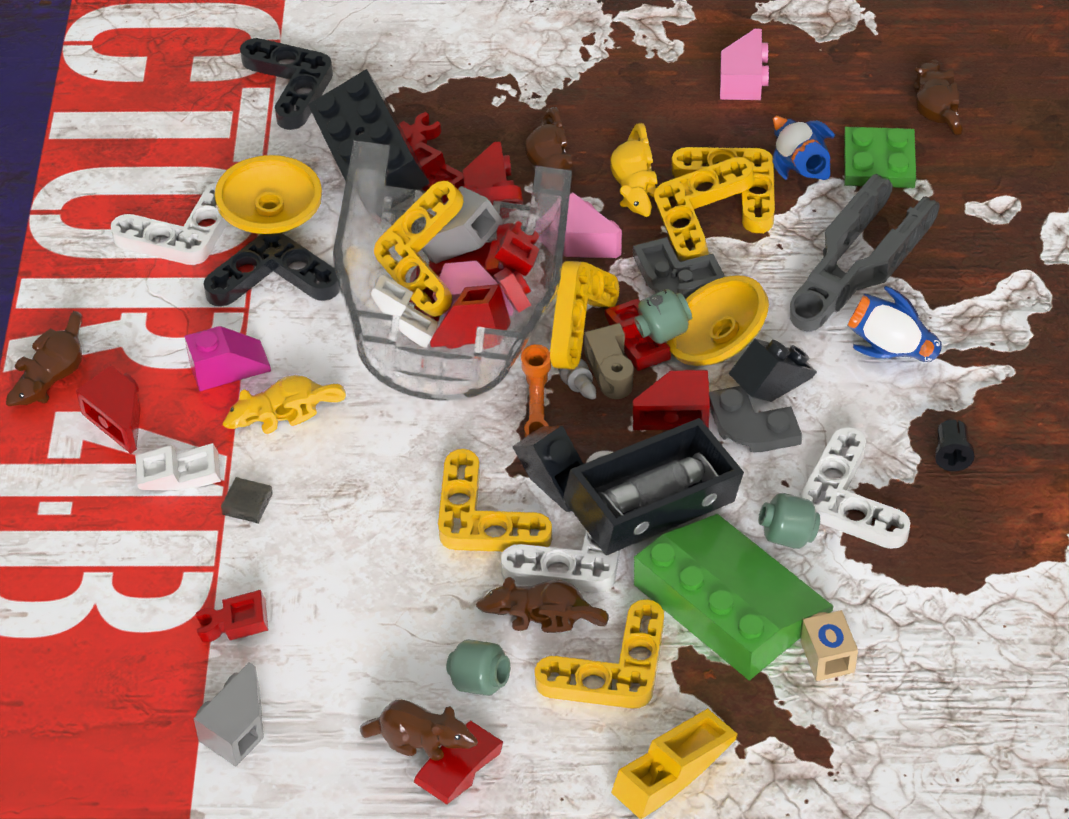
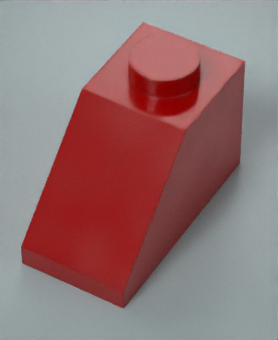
M110 365L78 388L76 393L82 415L132 454L137 450L141 410L137 394L139 387L129 374H122Z
M682 370L666 373L633 400V430H670L698 418L709 429L710 399L708 370Z

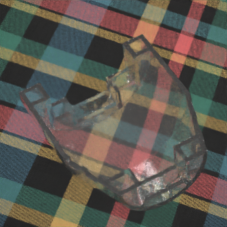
M354 140L334 243L333 262L356 348L362 363L375 378L385 385L401 393L418 398L440 401L460 400L491 390L508 374L557 295L561 279L572 171L536 166L530 206L494 201L493 204L504 220L503 224H515L517 221H520L522 223L521 229L527 235H532L534 231L539 233V239L534 244L539 248L534 266L526 277L523 276L531 290L526 295L531 306L520 313L513 308L514 312L512 316H509L511 324L507 330L477 326L475 344L449 349L446 346L431 347L429 342L425 349L399 330L400 316L383 314L371 296V292L381 274L395 281L374 255L375 243L422 196V191L387 186L390 145ZM429 212L433 216L436 214L435 212ZM425 217L414 221L411 227L413 234L419 233L426 225ZM497 231L488 239L487 242L491 243L492 241L497 240ZM392 246L389 249L390 256L399 262L403 257L396 252L395 246ZM421 249L418 254L429 266V258ZM417 266L410 268L406 273L407 283H410L411 273ZM408 303L409 306L414 308L415 304ZM444 315L440 316L438 326L444 319Z

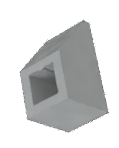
M462 186L458 189L461 191L464 200L461 210L422 248L431 262L436 264L479 249L497 231L498 226L502 225L504 220L488 198Z
M250 662L239 673L232 674L226 681L224 688L211 701L205 702L199 708L194 718L199 742L234 766H237L264 738L260 688L256 667Z

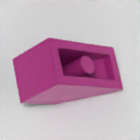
M222 326L184 336L190 367L199 391L271 371L261 341Z

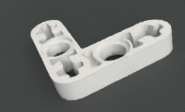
M217 182L210 184L205 189L184 226L133 214H124L116 217L110 226L115 245L125 250L187 265H196L204 262L209 257L228 224L216 207L215 188ZM204 219L216 221L213 225L207 227L198 225ZM163 235L169 237L163 243L151 242L156 236Z
M851 427L836 430L802 491L801 498L816 502L821 495V490L826 492L825 501H821L819 505L814 504L816 512L820 514V524L885 548L893 549L903 546L908 541L911 524L909 517L904 512L846 491L864 458L865 436L861 431ZM847 444L854 445L849 447L846 458L841 456L842 447L845 448ZM834 468L840 470L844 476L839 479H829L823 472ZM856 509L863 512L866 517L862 520L854 521L848 519L845 516V512ZM872 518H877L874 526H871ZM891 525L898 527L895 528L893 532L886 530L889 529Z
M587 530L585 531L582 550L524 544L512 545L502 553V575L505 579L508 577L513 578L517 585L534 586L550 580H562L574 585L578 591L604 592L609 590L615 583L620 550L606 556L600 547L592 542L593 538ZM517 561H524L521 568L514 567ZM536 562H540L541 571H535V568L537 569ZM560 562L569 567L566 573L558 575L548 571V567L553 563ZM576 566H581L580 575H576ZM595 569H603L600 576H593Z

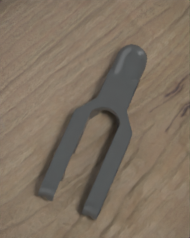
M878 174L872 175L825 230L826 246L823 249V259L794 294L790 302L789 315L792 324L802 331H815L823 326L833 312H839L857 290L885 283L930 229L939 212L940 203L930 200L929 197H923L914 208L910 207L907 210L906 218L896 230L891 229L869 257L857 260L848 272L845 273L838 267L837 261L884 207L892 192L893 185L889 179L882 178Z

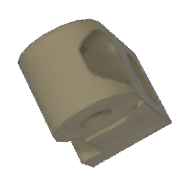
M620 323L584 333V354L602 393L612 399L625 398L633 389L634 368L630 359L623 356L625 333Z

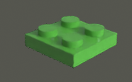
M845 127L844 186H864L872 175L878 174L882 178L889 179L893 187L915 188L914 129Z

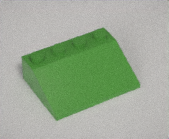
M719 514L664 533L634 556V585L651 600L661 605L663 610L749 681L801 638L803 619L810 618L817 613H831L833 611L831 603Z

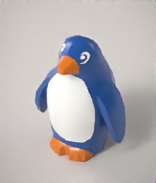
M777 115L774 116L772 119L775 128L774 135L777 141L772 161L780 176L784 180L788 179V172L792 169L807 178L829 179L830 155L824 139H834V132L826 124L818 120L804 123Z
M885 286L884 289L894 299L895 303L864 293L847 326L872 346L853 344V348L856 351L878 359L910 357L921 362H932L939 356L942 349L941 341L924 326L909 299L889 286Z

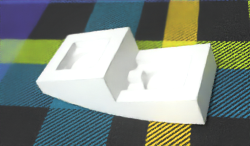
M381 274L371 292V296L383 314L395 327L412 341L426 349L439 322L409 306L408 303L413 292Z
M213 443L181 453H176L172 445L135 455L137 486L140 490H180L221 482L219 454Z

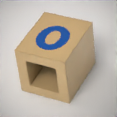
M843 611L821 612L814 614L810 618L803 619L800 643L816 682L855 673L858 648Z

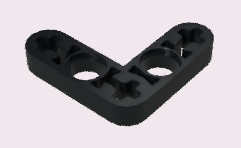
M260 38L245 41L240 47L242 64L246 69L290 79L275 105L277 124L287 130L302 127L312 113L308 104L322 96L332 79L331 58L321 52ZM283 59L294 60V62L291 64L278 63ZM300 88L312 89L311 92L305 94L296 92Z
M261 234L212 271L205 278L203 284L207 301L214 306L222 307L236 301L274 271L313 299L326 301L336 297L339 293V275L334 267L285 234ZM297 261L307 264L304 268L298 270L288 267ZM252 264L256 266L251 272L238 271V268L242 265Z

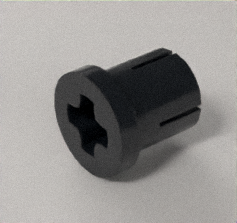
M947 420L941 423L937 428L938 446L935 449L937 465L947 471H961L968 468L973 463L975 456L974 448L969 443L966 424L959 420L958 422L957 420Z

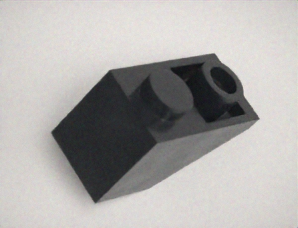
M755 338L728 374L751 397L772 402L812 379L817 371L807 363L809 356L800 348L794 345L788 348L773 339L771 342H766Z
M562 425L540 427L512 447L530 480L563 510L570 512L572 510L563 500L570 469L584 463Z

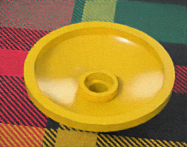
M278 155L257 156L238 162L223 173L215 188V202L220 215L231 225L256 234H278L304 224L317 212L322 200V187L317 174L309 166L296 159Z
M740 275L723 277L702 286L686 298L692 313V319L688 321V330L684 334L667 341V344L670 347L671 353L678 361L691 366L713 365L735 356L754 340L765 322L769 308V300L765 290L753 278Z

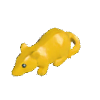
M638 123L632 129L627 142L619 145L613 151L610 167L613 176L621 185L620 193L623 195V200L620 202V206L628 207L632 212L648 217L651 214L652 206L647 194L654 197L657 176L655 171L651 170L653 159L644 123Z
M286 376L275 382L264 392L253 396L248 390H241L240 398L230 408L227 417L223 421V426L229 429H236L238 427L250 426L256 421L264 422L262 425L263 432L269 434L277 429L278 421L288 420L292 426L300 424L316 415V405L319 401L340 402L345 399L346 391L340 384L322 386L305 376Z

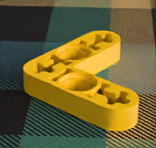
M685 147L673 153L671 171L675 178L731 158L744 157L748 159L752 164L755 177L754 184L750 188L762 187L766 192L754 194L749 189L741 192L743 227L757 234L765 233L773 227L775 213L774 164L772 161L773 156L770 152L760 148ZM740 173L735 174L736 177L741 176ZM755 208H761V217H755Z
M744 157L731 158L666 181L655 189L654 198L657 209L679 262L709 254L707 242L694 209L748 190L755 181L752 164L748 159ZM740 173L741 176L736 177L735 174ZM723 178L724 183L720 184L719 179ZM710 182L713 184L707 191L696 190V187L701 183ZM672 196L677 202V206L671 208L668 200ZM685 218L690 220V223L685 227L675 228L672 226L678 219ZM690 238L695 248L691 251H689L685 243V240H688Z
M440 181L432 185L377 240L374 247V255L378 262L398 284L413 292L411 300L417 307L429 316L434 317L441 316L448 311L452 303V294L418 252L458 214L463 206L464 200L461 191L448 181ZM446 194L449 201L444 205L441 198ZM432 208L436 215H431L427 210ZM425 217L426 225L424 229L419 233L413 234L411 227L414 221ZM392 246H395L396 252L403 257L399 262L390 256L389 249ZM414 266H419V277L414 282L407 283L405 277L408 270ZM426 287L436 293L437 300L433 304L429 296L422 291Z
M565 261L562 264L559 274L550 346V359L554 368L576 369L581 358L587 304L594 307L610 308L616 305L619 297V282L615 275L587 262Z
M457 449L446 456L438 519L439 538L443 546L453 550L503 552L508 547L517 544L543 547L551 545L552 524L549 518L541 513L477 511L480 478L477 455L467 449ZM461 465L466 466L465 480L458 479L457 470H459ZM458 493L466 494L470 498L464 504H453L449 501L452 495ZM454 518H460L461 528L459 533H451L454 528ZM497 525L503 527L506 532L499 537H491L485 533V530ZM513 528H518L517 536H513ZM531 529H538V536H530Z
M647 599L639 600L630 606L619 664L548 656L541 659L535 667V687L537 691L545 697L624 708H641L646 706L653 696L663 636L664 610L661 605ZM643 616L651 617L648 623L647 634L640 633ZM644 647L650 650L652 654L647 659L637 660L632 658L629 652L633 648ZM551 673H558L555 681L547 680ZM571 674H575V685H570ZM591 675L599 676L605 681L604 685L597 689L587 688L582 682ZM612 679L617 680L616 690H612ZM632 683L640 684L637 692L629 691Z

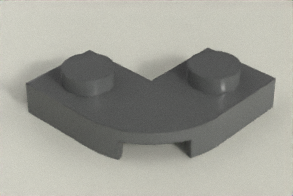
M667 237L633 246V257L646 284L656 293L669 289L675 294L681 293L684 298H687L702 286L725 277L714 254L679 262Z
M741 386L709 392L710 410L717 430L723 440L729 438L739 444L750 446V452L754 453L801 445L802 433L791 406L754 413L748 393Z

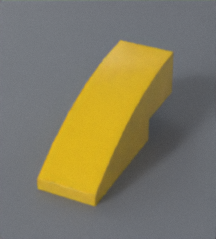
M707 708L652 740L648 753L620 768L611 793L639 819H643L668 802L702 774L736 740L738 734Z

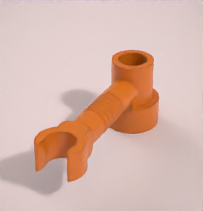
M539 344L530 345L521 353V367L526 374V381L529 384V420L524 426L525 437L540 427L549 426L544 420V385L548 381L551 359L550 351L545 346Z

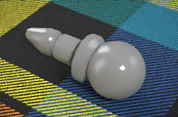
M580 359L576 369L559 370L561 380L571 390L580 392L583 397L591 400L596 398V388L592 384L593 376L584 360Z

